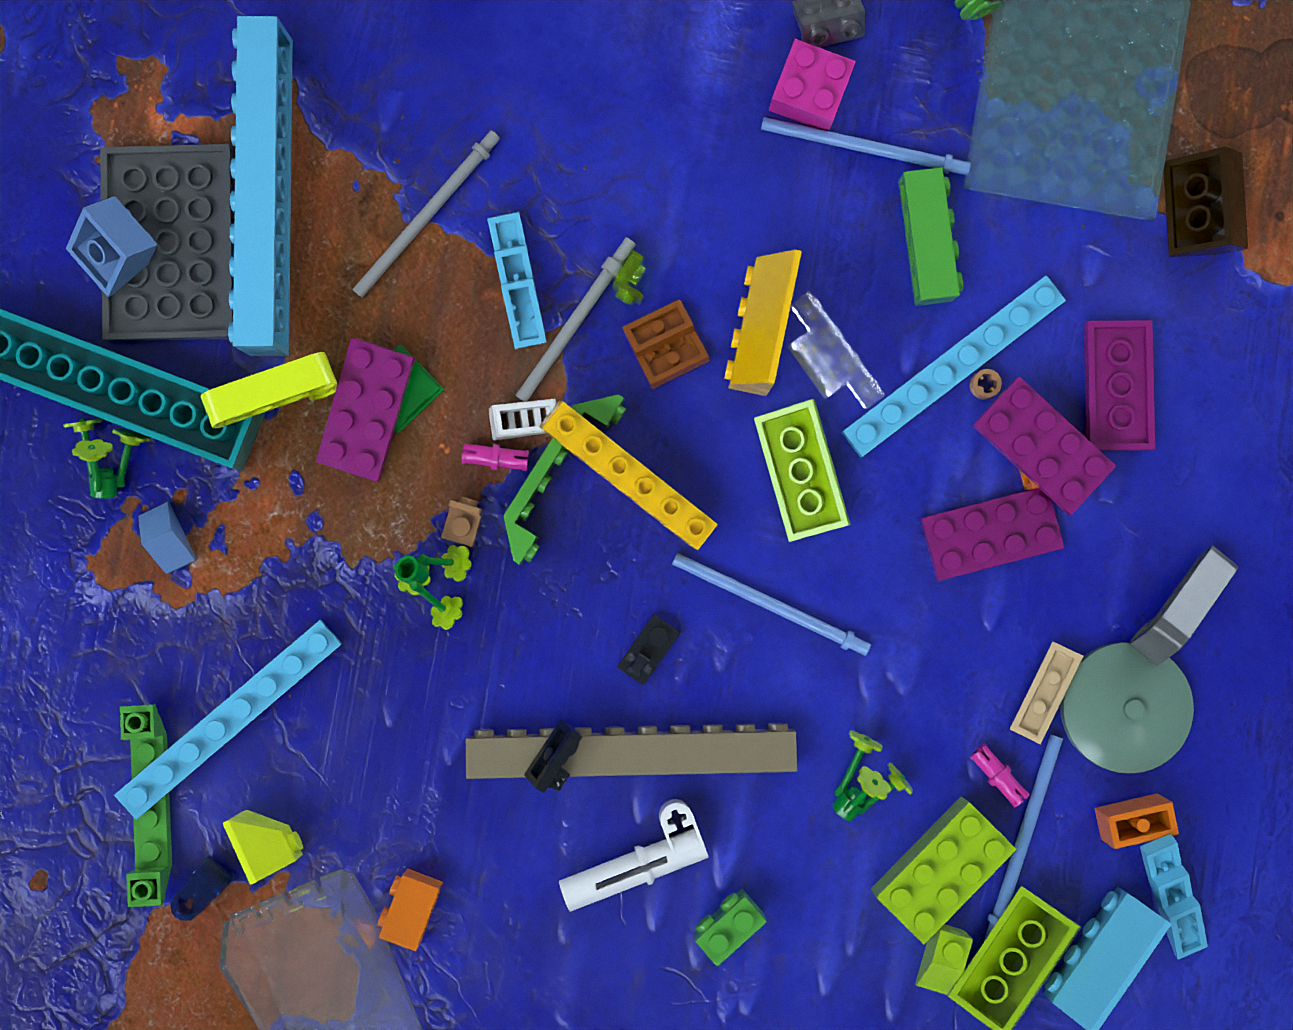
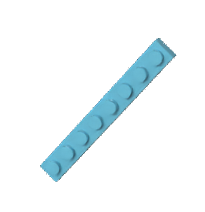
M1047 275L841 433L860 458L1064 303L1066 301Z
M320 619L114 796L137 820L342 644L340 640Z

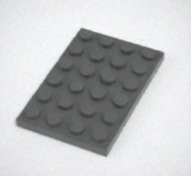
M230 144L100 147L101 201L115 196L157 243L156 250L149 264L114 295L107 297L102 291V340L114 342L229 339L228 327L229 323L233 322V309L229 305V291L234 289V277L231 276L229 270L230 257H234V244L230 240V225L234 224V211H232L230 205L231 191H234L230 168L231 159L233 158V147Z

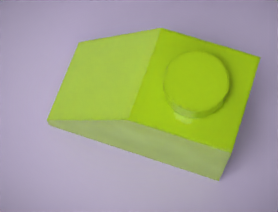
M944 924L927 941L915 982L916 986L946 995L949 994L964 972L973 939L965 930Z

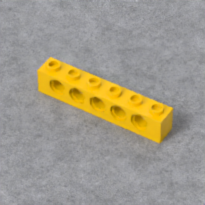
M558 401L539 427L692 548L699 550L718 525L565 402Z

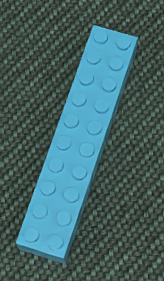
M237 16V28H234L232 31L233 45L237 49V61L232 62V76L234 81H236V93H233L231 98L232 110L236 114V126L231 128V140L236 148L235 158L231 159L230 165L232 178L235 179V191H231L230 194L231 209L235 211V224L230 225V240L234 244V257H230L229 260L230 274L234 277V289L229 291V305L233 309V322L229 323L228 335L230 342H233V347L250 356H289L293 40L277 16Z

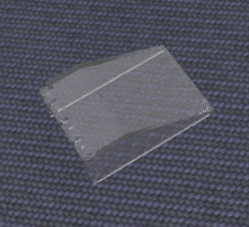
M343 868L320 877L322 886H319L314 879L290 889L291 899L283 892L259 902L260 912L252 905L231 914V921L224 922L219 968L259 1030H423L388 942L379 938L382 927L377 926L378 917L354 873L349 874Z

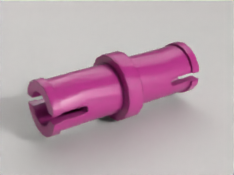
M464 443L462 464L491 466V470H497L498 467L527 471L529 450L500 448L498 444L488 447Z
M985 743L976 749V753L973 752L969 756L987 775L988 783L991 786H996L1013 807H1017L1024 802L1022 798H1028L1029 792L1010 773L1012 769L1007 764L1003 765Z

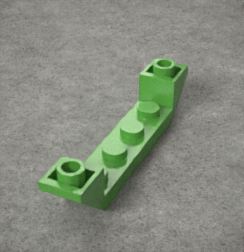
M620 395L572 406V409L582 417L588 416L607 429L611 423L617 425L626 411V408L622 406L624 398ZM554 438L548 444L504 514L513 561L519 565H522L525 560L530 563L540 546L536 544L539 537L518 525L520 519L527 520L535 507V504L531 501L536 493H544L553 478L548 474L555 464L561 466L569 453V450Z
M155 704L120 706L121 740L130 739L132 779L168 749L167 733ZM169 792L137 820L133 817L135 869L126 874L128 907L161 906L164 903L172 868Z

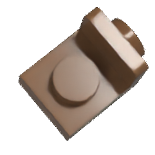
M462 496L459 497L458 502L450 500L448 505L450 509L441 538L474 547L484 514L483 509L477 508L478 501Z

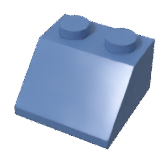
M114 196L83 207L66 250L106 296L110 297L149 264L156 250L157 243L136 221L130 211Z

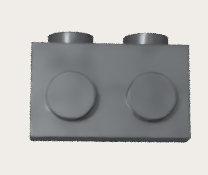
M797 0L792 2L793 14L800 28L801 41L820 48L865 36V9L861 0Z

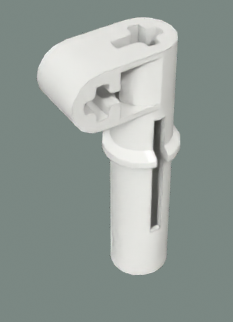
M670 799L661 806L659 819L666 839L644 848L637 845L635 846L636 851L559 880L568 910L570 912L645 882L648 885H652L655 878L709 858L694 816L688 805L682 800ZM677 810L679 814L684 813L680 817L683 827L693 825V829L669 837V833L677 830L673 820L667 821L672 817L671 811ZM665 857V858L660 859V860H658V861L652 862V861L657 860V859H659V858ZM642 866V867L637 868V869H635V870L629 871V870L634 869V868H636V867ZM624 873V874L619 875V876H617V877H614V878H612V879L606 880V879L611 878V877H613V876H616V875H618V874Z

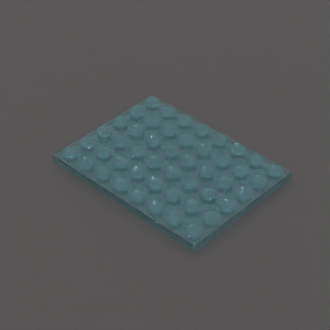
M994 0V2L1000 1L1002 5L992 12L967 161L971 165L969 173L965 175L963 188L1150 221L1155 219L1191 0Z

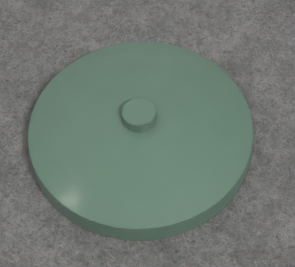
M1129 642L1103 645L1083 656L1060 704V714L1064 730L1076 750L1090 762L1118 773L1149 771L1171 759L1187 739L1194 713L1193 697L1189 683L1176 663L1168 658L1156 666L1130 645Z

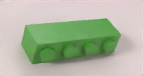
M943 167L903 172L898 182L915 306L952 302L963 291V278L961 272H957L955 260L959 258V248L957 241H952L951 228H954L955 221L952 208L948 209L947 196L950 195L949 179L944 177Z

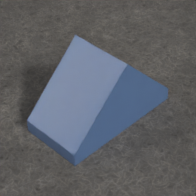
M166 502L138 516L141 545L166 574L197 560L170 502Z

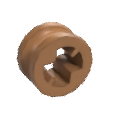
M983 369L971 378L969 384L970 391L978 399H989L997 395L1001 390V377L994 370ZM983 376H987L988 382L993 383V387L987 390L989 393H985L984 388L978 386V381L983 380Z

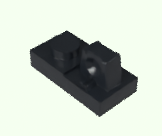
M653 614L617 668L644 686L681 632Z
M560 719L524 776L536 789L545 793L547 788L560 791L570 776L562 765H565L569 757L575 754L582 736L571 725Z

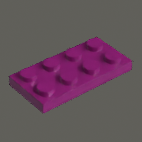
M1152 320L1085 322L1086 438L1100 451L1155 450Z
M355 337L351 338L316 459L317 463L376 482L380 481L416 357Z
M1020 376L1014 379L972 425L1068 515H1072L1116 467L1112 461Z
M1040 488L920 518L937 581L1064 548L1052 500Z

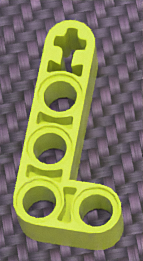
M319 352L213 388L201 394L200 397L212 428H220L309 397L311 401L327 397L336 392L337 381L326 353Z

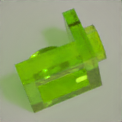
M632 250L615 278L613 289L617 291L615 296L629 305H632L633 302L640 305L644 294L631 287L630 284L637 285L646 268L642 266L644 256Z

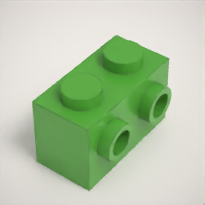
M743 889L737 894L733 892L721 902V908L712 916L710 914L705 916L695 926V942L716 966L720 965L767 923L763 911Z

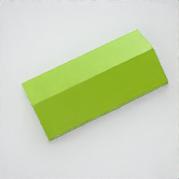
M815 399L755 417L754 421L789 542L850 525Z

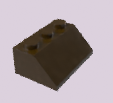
M1225 146L1163 161L1169 256L1219 255L1248 249L1242 153Z

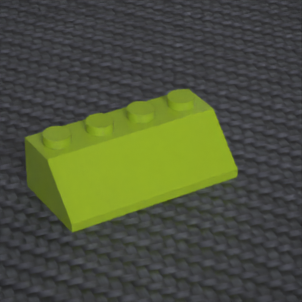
M1021 886L948 997L990 1029L1013 1030L1081 929V926Z

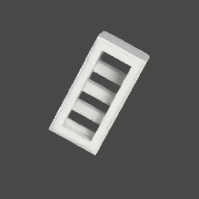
M556 399L492 405L489 408V418L493 440L546 433L539 427L542 423L540 408L546 409L547 416L555 407ZM527 410H532L534 427H529ZM514 412H519L521 428H516ZM505 413L508 426L507 430H503L501 421V414Z

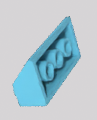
M1118 886L1104 897L1101 903L1102 909L1095 918H1091L1083 928V936L1077 945H1073L1068 949L1064 956L1065 962L1058 972L1050 975L1045 984L1046 990L1043 992L1054 1005L1086 1030H1099L1172 925Z

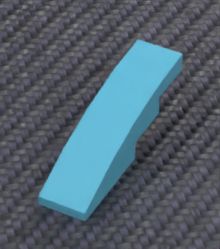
M518 211L489 217L487 220L515 349L546 343L520 213Z
M1168 834L1140 846L1159 914L1172 924L1166 933L1175 956L1179 960L1207 948L1208 944L1201 907L1193 896L1189 873L1182 866L1177 841L1171 834Z

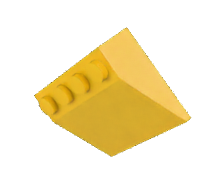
M791 250L756 258L754 266L748 265L744 285H749L747 298L741 297L737 316L743 317L741 329H734L731 347L737 348L734 361L728 360L724 379L730 380L729 389L766 396L773 387L802 251Z

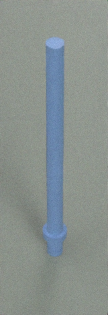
M767 117L763 118L761 130L913 164L932 168L943 167V174H948L950 171L968 175L971 165L970 162L952 159L953 155L946 154L943 157Z
M679 553L674 558L672 565L841 644L840 648L844 650L850 648L866 656L870 649V643L855 637V633L850 630L844 632Z
M1050 734L1014 846L1017 850L1011 855L993 914L989 913L987 920L990 923L984 940H986L1012 900L1063 738Z

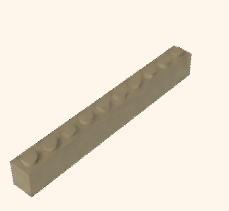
M787 723L768 724V729H755V724H736V730H723L722 725L709 724L703 725V730L690 731L689 725L670 726V731H657V726H638V732H625L624 727L613 726L605 727V733H592L591 727H576L574 729L582 736V739L575 754L569 757L565 765H562L570 774L569 777L797 772L796 731L793 728L788 729ZM554 728L539 729L540 734H526V729H507V735H494L493 729L474 730V735H469L466 738V779L526 778L524 776L525 772Z

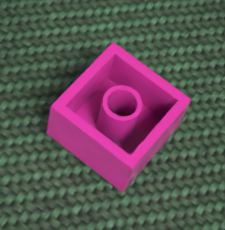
M795 39L773 94L769 111L813 128L829 131L856 61Z

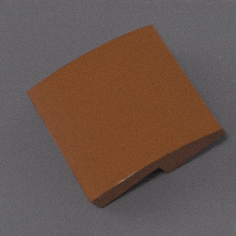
M680 299L622 327L652 390L710 362L709 356Z

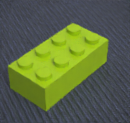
M960 797L871 888V891L912 934L925 944L1017 849L970 802Z

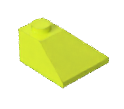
M244 810L223 822V826L250 885L295 862L303 855L301 852L303 844L300 836L296 831L292 832L287 824L249 810Z

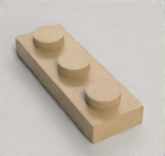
M1052 642L1010 730L1041 745L1083 659V655Z

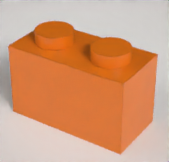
M1158 793L1094 808L1101 840L1114 849L1157 840L1168 834L1172 836L1179 834L1172 801Z
M408 868L402 874V877L396 875L389 892L390 895L394 896L390 908L386 906L383 908L377 926L382 927L379 938L416 952L421 944L444 882Z

